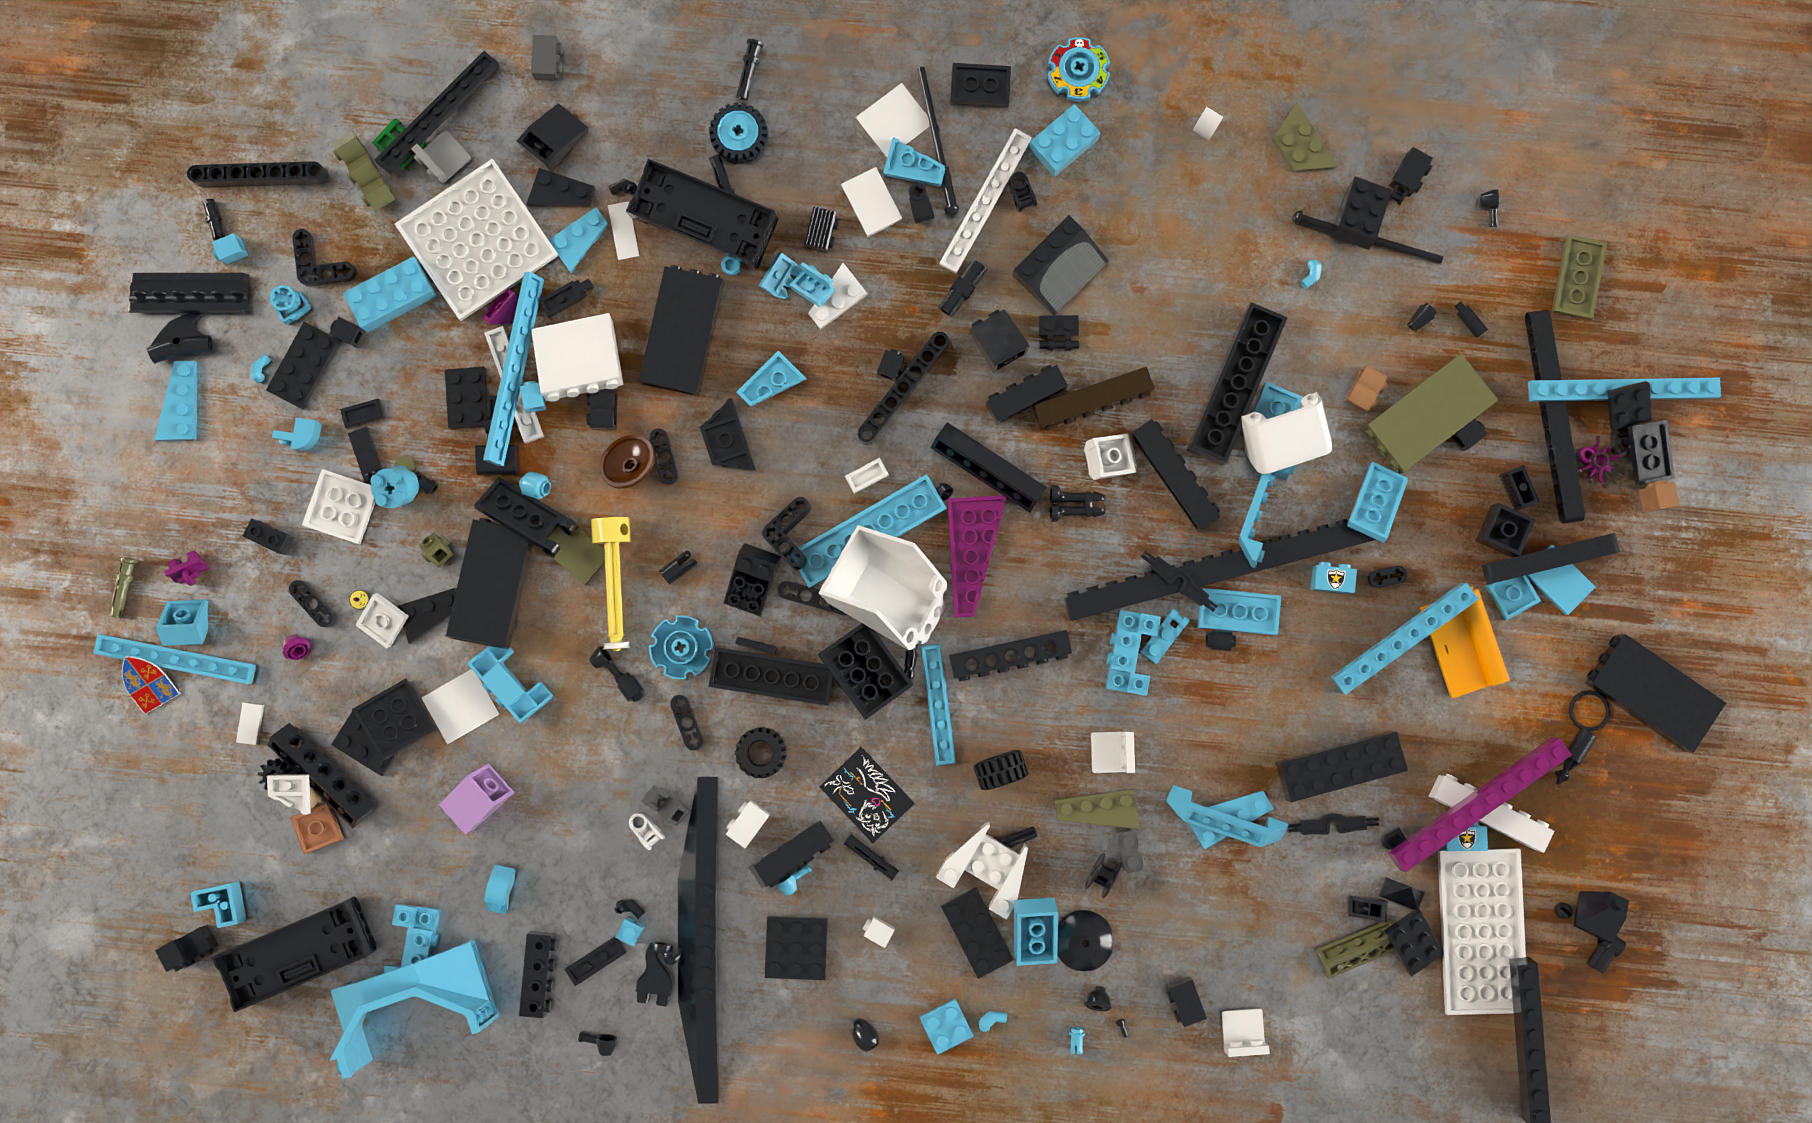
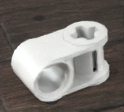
M636 812L629 819L630 828L647 850L650 851L656 842L665 838L663 832L645 812ZM635 817L643 818L644 825L642 827L635 825Z

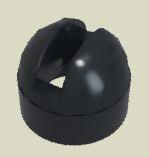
M940 483L939 488L936 487V491L942 500H947L953 494V488L947 483Z
M1559 902L1554 907L1555 915L1562 919L1571 917L1573 913L1572 907L1565 902ZM1561 907H1563L1564 909H1566V910L1568 911V913L1566 914L1565 912H1563L1562 910H1560Z

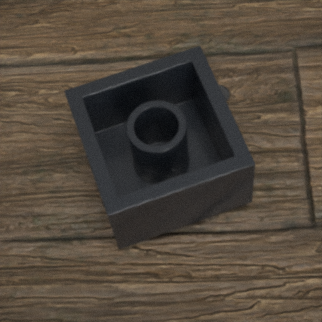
M1493 504L1489 508L1476 542L1509 557L1520 556L1536 519L1503 504Z

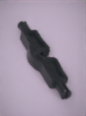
M1146 550L1141 555L1150 564L1149 568L1157 573L1167 584L1170 585L1178 577L1181 578L1183 582L1178 589L1180 594L1189 598L1198 606L1204 605L1212 612L1215 611L1214 608L1218 607V605L1208 599L1209 594L1194 584L1192 577L1185 570L1172 567L1159 556L1155 558Z
M1328 813L1319 819L1300 820L1299 824H1288V828L1291 829L1287 830L1288 833L1300 832L1302 835H1328L1330 833V824L1335 821L1338 833L1367 830V826H1379V822H1376L1379 819L1378 817L1366 818L1363 815L1345 817L1337 813Z

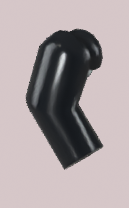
M633 899L619 900L614 906L616 913L632 912L637 919L645 913Z

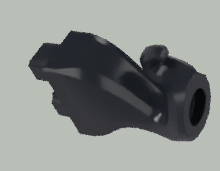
M651 942L646 949L645 972L636 983L637 1002L648 1004L650 994H656V1005L666 1007L670 996L673 994L674 979L669 969L659 959L658 953L663 954L664 961L668 965H674L681 957V954L678 953L675 957H672V944Z

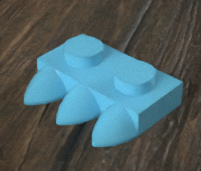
M778 252L760 282L759 287L774 297L786 299L788 298V293L783 286L790 287V284L794 281L790 274L798 276L802 272L801 268L783 253Z

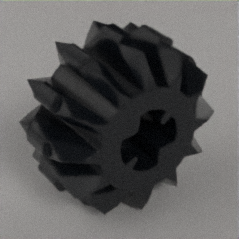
M276 758L274 761L269 759L267 760V765L263 764L260 766L263 772H258L257 775L262 776L263 779L258 783H265L264 789L268 790V775H274V773L278 775H291L289 772L292 769L287 767L284 761L281 762L280 758Z

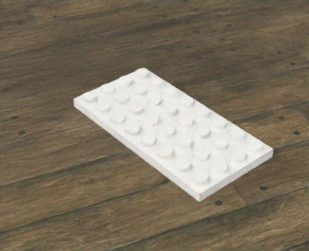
M1488 849V851L1438 850L1445 1014L1514 1013L1509 959L1526 957L1521 849Z

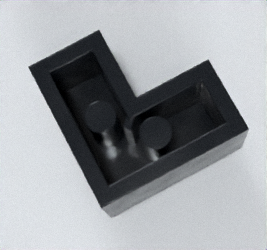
M205 925L181 938L172 940L156 949L155 952L166 972L173 969L175 972H178L195 964L194 959L198 957L203 959L213 954L212 949L218 947V944L208 925Z

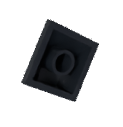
M1580 891L1573 926L1611 944L1627 918L1629 900L1612 892Z

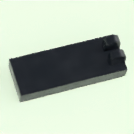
M363 427L349 432L348 436L364 483L368 484L371 483V477L383 468L368 427Z

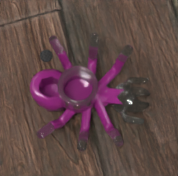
M1596 436V443L1593 445V448L1584 447L1578 451L1577 457L1580 463L1588 465L1577 470L1579 473L1592 468V472L1588 475V483L1592 484L1594 480L1593 475L1599 469L1598 481L1602 484L1603 488H1607L1606 482L1603 480V472L1605 471L1607 480L1613 484L1616 481L1611 478L1621 479L1622 477L1618 473L1624 474L1621 469L1625 467L1620 464L1609 465V462L1625 456L1626 452L1609 458L1607 452L1614 447L1616 442L1613 441L1603 452H1599L1600 436Z

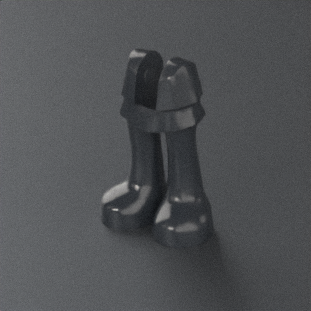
M1051 485L1050 503L1082 502L1083 506L1051 504L1050 521L1058 522L1063 516L1073 515L1093 516L1094 518L1105 514L1106 508H1092V501H1106V497L1104 494L1096 491L1093 493L1089 491L1085 493L1063 492L1058 485Z

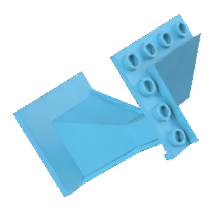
M475 939L410 965L356 983L349 982L330 990L344 1034L329 1061L337 1059V1070L339 1074H342L343 1079L351 1077L353 1073L371 1062L372 1056L362 1028L366 1013L410 997H419L463 1014L467 1018L472 1034L482 1031L499 1017V1013Z

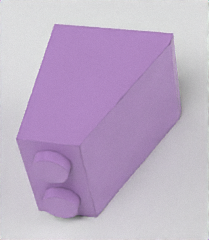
M488 763L466 776L439 806L466 835L477 828L515 792Z

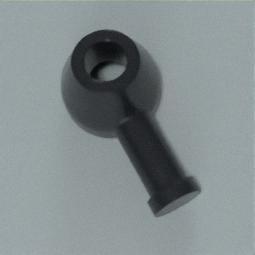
M1493 189L1481 194L1480 203L1481 207L1490 209L1489 227H1499L1498 189Z
M599 646L589 659L591 664L596 669L606 666L615 677L614 679L617 680L623 673L614 665L609 652L603 649L604 647Z
M580 1032L578 1041L597 1044L600 1055L610 1056L616 1047L617 1037L611 1034L596 1036Z

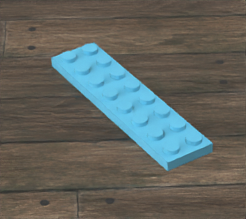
M924 475L799 547L798 549L807 559L804 568L799 570L807 586L810 588L828 578L842 550L847 545L858 525L899 537L946 510L945 504L928 475ZM793 553L790 555L796 563L800 562L799 558Z

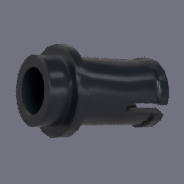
M419 471L415 473L418 478L419 487L424 489L426 494H433L437 490L438 485L435 480H430Z

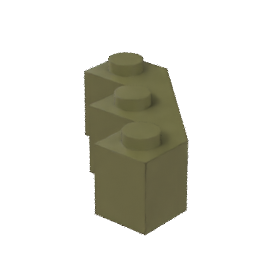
M353 130L332 142L335 148L333 150L334 155L339 161L343 160L349 170L347 175L353 184L357 183L363 193L361 198L367 207L372 206L377 211L395 200L392 190L382 178L381 172L369 157L366 148Z

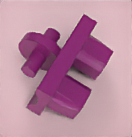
M196 551L186 554V562L182 563L180 559L168 561L169 569L164 571L165 576L170 577L175 583L179 582L182 584L186 582L189 586L194 585V578L198 577L199 573L209 569L208 564L201 559Z

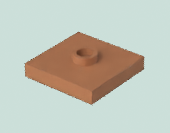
M327 803L314 807L310 810V814L303 815L299 813L290 817L304 855L344 839L334 811Z

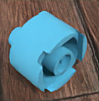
M397 465L382 469L371 477V491L377 505L386 508H396L411 503L419 491V482L414 472L409 471L405 466Z

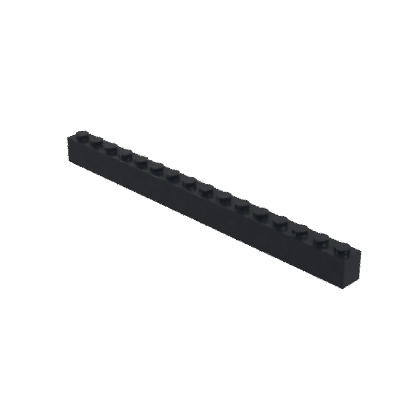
M1344 519L1336 521V526L1329 527L1328 524L1316 527L1317 531L1310 532L1309 529L1297 532L1298 536L1290 537V534L1278 537L1279 541L1271 543V539L1261 541L1263 543L1262 550L1265 553L1262 562H1257L1255 568L1251 567L1241 547L1240 551L1233 553L1232 549L1220 552V557L1214 558L1213 554L1201 557V562L1195 563L1194 560L1182 562L1183 566L1178 568L1189 573L1194 584L1202 587L1376 539L1348 527V520ZM1152 570L1145 572L1144 577L1137 578L1136 575L1126 577V582L1118 583L1117 580L1105 583L1106 587L1098 588V585L1086 588L1087 592L1079 594V590L1067 593L1068 597L1063 600L1070 622L1179 593L1178 589L1183 581L1178 577L1169 585Z

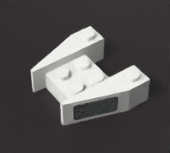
M986 822L946 857L936 874V878L954 888L962 873L966 870L998 889L989 903V910L1007 920L1014 908V900L1018 899L1028 847L1024 843L1018 853L986 834L990 827V823Z

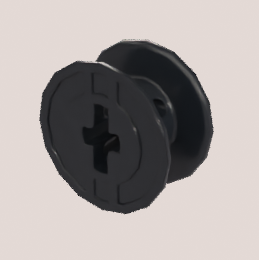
M1102 853L1097 859L1085 884V889H1088L1093 882L1103 886L1102 898H1105L1111 890L1122 866L1121 862H1118L1113 869L1104 865L1105 853Z

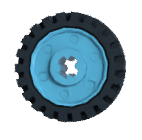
M736 102L731 106L727 104L726 108H720L719 113L714 114V119L711 120V126L709 127L710 140L713 148L718 155L720 154L721 158L727 159L731 163L740 164V162L748 163V160L753 161L756 156L759 157L761 155V151H764L768 141V130L763 116L757 109L755 110L751 105L747 106L746 103L739 105ZM738 130H741L742 134L740 133L739 136H736L735 133H738Z

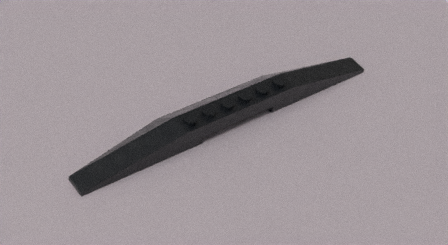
M718 777L697 778L678 875V953L681 954L678 960V1004L698 1104L719 1103Z

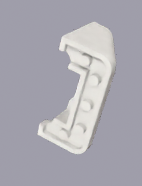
M1317 392L1302 398L1301 405L1303 408L1270 419H1266L1264 415L1258 412L1241 417L1244 451L1257 472L1269 474L1327 455L1332 451V441L1322 399Z

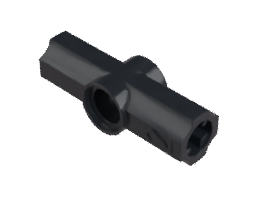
M973 259L964 273L954 281L950 292L939 305V309L946 315L953 317L962 303L967 301L972 295L976 284L987 269L980 262Z

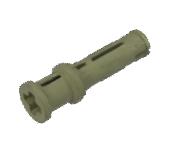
M119 557L118 573H115L117 581L108 616L122 618L130 582L134 580L132 575L138 560Z

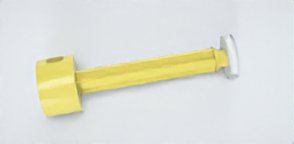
M608 517L591 519L592 543L604 544L609 633L607 636L610 638V643H602L604 644L603 649L620 651L621 648H631L629 647L630 642H622L625 634H623L619 543L631 542L630 518Z

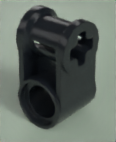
M1020 171L1013 173L1010 178L1009 188L1017 211L1022 212L1024 208L1032 205L1034 207L1037 206L1036 196L1026 174ZM1021 179L1023 181V185L1016 186L1013 183V180Z
M921 183L912 184L909 188V200L915 224L934 219L931 202H929L925 186ZM918 190L921 193L920 197L914 195V191Z

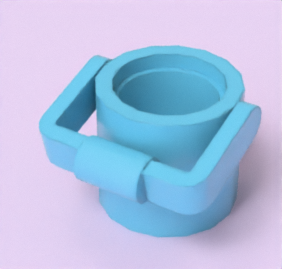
M279 285L271 291V305L274 307L280 320L285 324L296 321L311 310V305L301 290L297 292L286 285ZM282 313L287 314V315H290V316L284 318V316H283Z

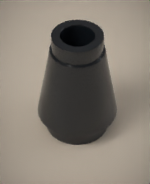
M1428 303L1420 305L1408 322V327L1416 332L1435 319L1437 311Z

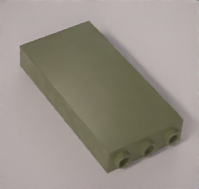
M1461 353L1363 427L1364 433L1369 440H1373L1378 446V452L1382 456H1386L1390 461L1389 465L1392 470L1401 474L1496 403L1498 399Z

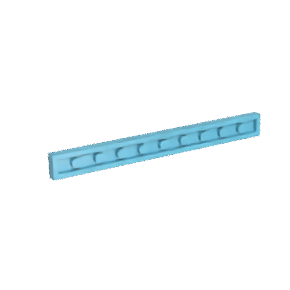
M524 272L483 458L484 461L496 466H504L532 338L531 329H534L544 282L543 278L532 272Z
M1720 378L1537 380L1528 382L1529 402L1608 400L1607 390L1643 381L1650 383L1651 400L1717 399L1721 397Z

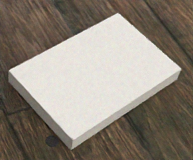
M876 167L841 184L867 237L902 221V217Z

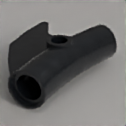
M187 313L169 321L156 336L152 344L146 348L152 362L156 364L175 357L211 353L213 348L211 336L202 334L194 329V323L204 313Z

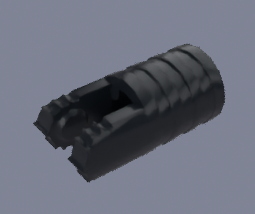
M686 550L659 570L669 585L697 565L698 562L695 559L685 562L691 556L689 550Z

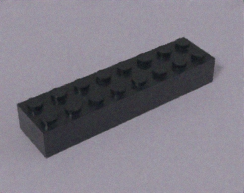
M1253 302L1246 307L1188 444L1187 451L1222 466L1227 463L1242 428L1241 417L1248 414L1288 317Z

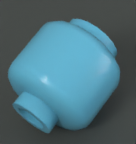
M528 472L519 482L522 494L536 499H542L550 492L551 484L548 477L544 474Z

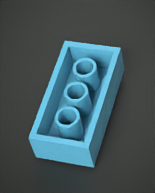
M411 257L343 293L360 328L366 332H370L437 297L421 263L415 257Z

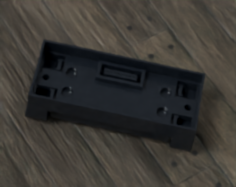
M649 158L645 164L634 196L626 209V213L632 219L644 224L649 223L734 258L741 264L755 270L758 269L778 222L775 210Z
M351 897L322 911L225 950L211 958L215 967L220 971L230 996L231 1007L235 1013L361 960L375 952L377 945L358 899Z

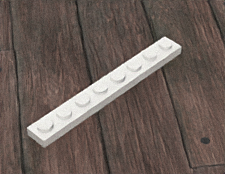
M1016 128L1014 129L941 259L940 266L957 274L1029 146L1032 137Z

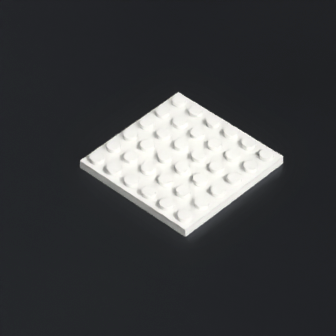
M493 158L395 223V226L460 321H463L521 282L524 272L534 273L558 257V253Z

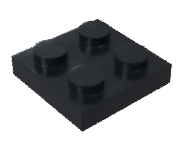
M1643 381L1607 390L1611 429L1616 430L1652 420L1649 382Z

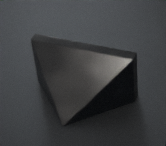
M1386 877L1379 896L1415 910L1416 908L1419 909L1425 892Z

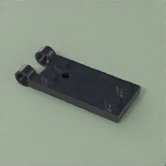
M500 477L474 504L476 510L541 548L550 557H555L561 549L555 541L548 539L556 528L560 527L569 536H572L579 528L574 520L567 518L536 498L522 494L519 488ZM537 520L539 524L533 525L532 522Z

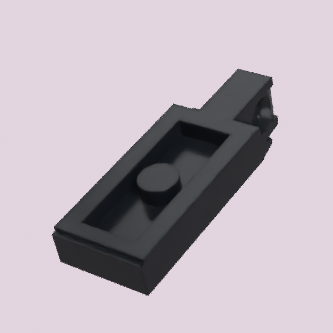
M589 278L581 283L579 280L571 281L539 299V302L547 316L551 318L583 300V298L587 297L586 293L592 290L594 286Z

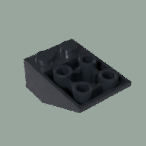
M558 103L532 123L516 142L526 153L552 172L588 130V127Z
M744 543L738 552L723 603L761 617L781 561V556Z

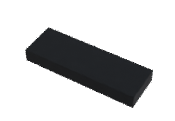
M616 936L564 969L574 986H577L627 953L621 941L615 938Z

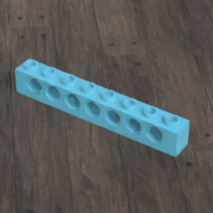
M1461 582L1330 678L1343 694H1348L1472 605L1479 598L1467 583Z

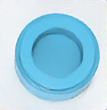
M726 256L721 262V268L726 275L735 276L741 270V263L734 258Z

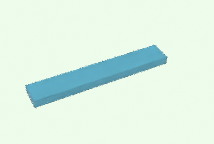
M941 644L921 646L936 766L954 764L956 759Z

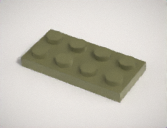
M1573 235L1566 236L1551 312L1586 320L1593 319L1607 242Z

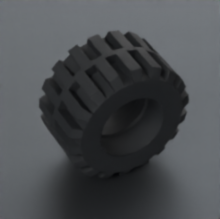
M760 727L747 731L739 738L740 740L736 744L735 751L736 763L739 764V768L746 775L763 779L774 775L783 767L787 756V748L783 738L777 732L769 728ZM765 741L770 744L773 756L767 764L758 765L751 760L749 750L753 743Z
M1021 750L1005 752L982 760L973 766L981 790L995 789L1021 780L1029 774Z

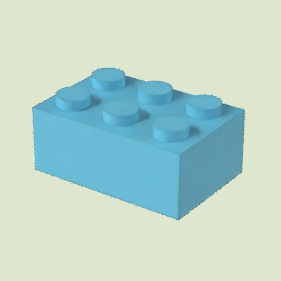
M1074 104L1033 138L1028 149L1049 173L1055 177L1098 141L1100 132Z
M1055 898L1014 900V955L1017 966L1057 963L1058 910Z

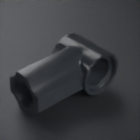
M1616 936L1611 944L1598 938V946L1586 963L1603 974L1613 958L1619 956L1626 947V942Z

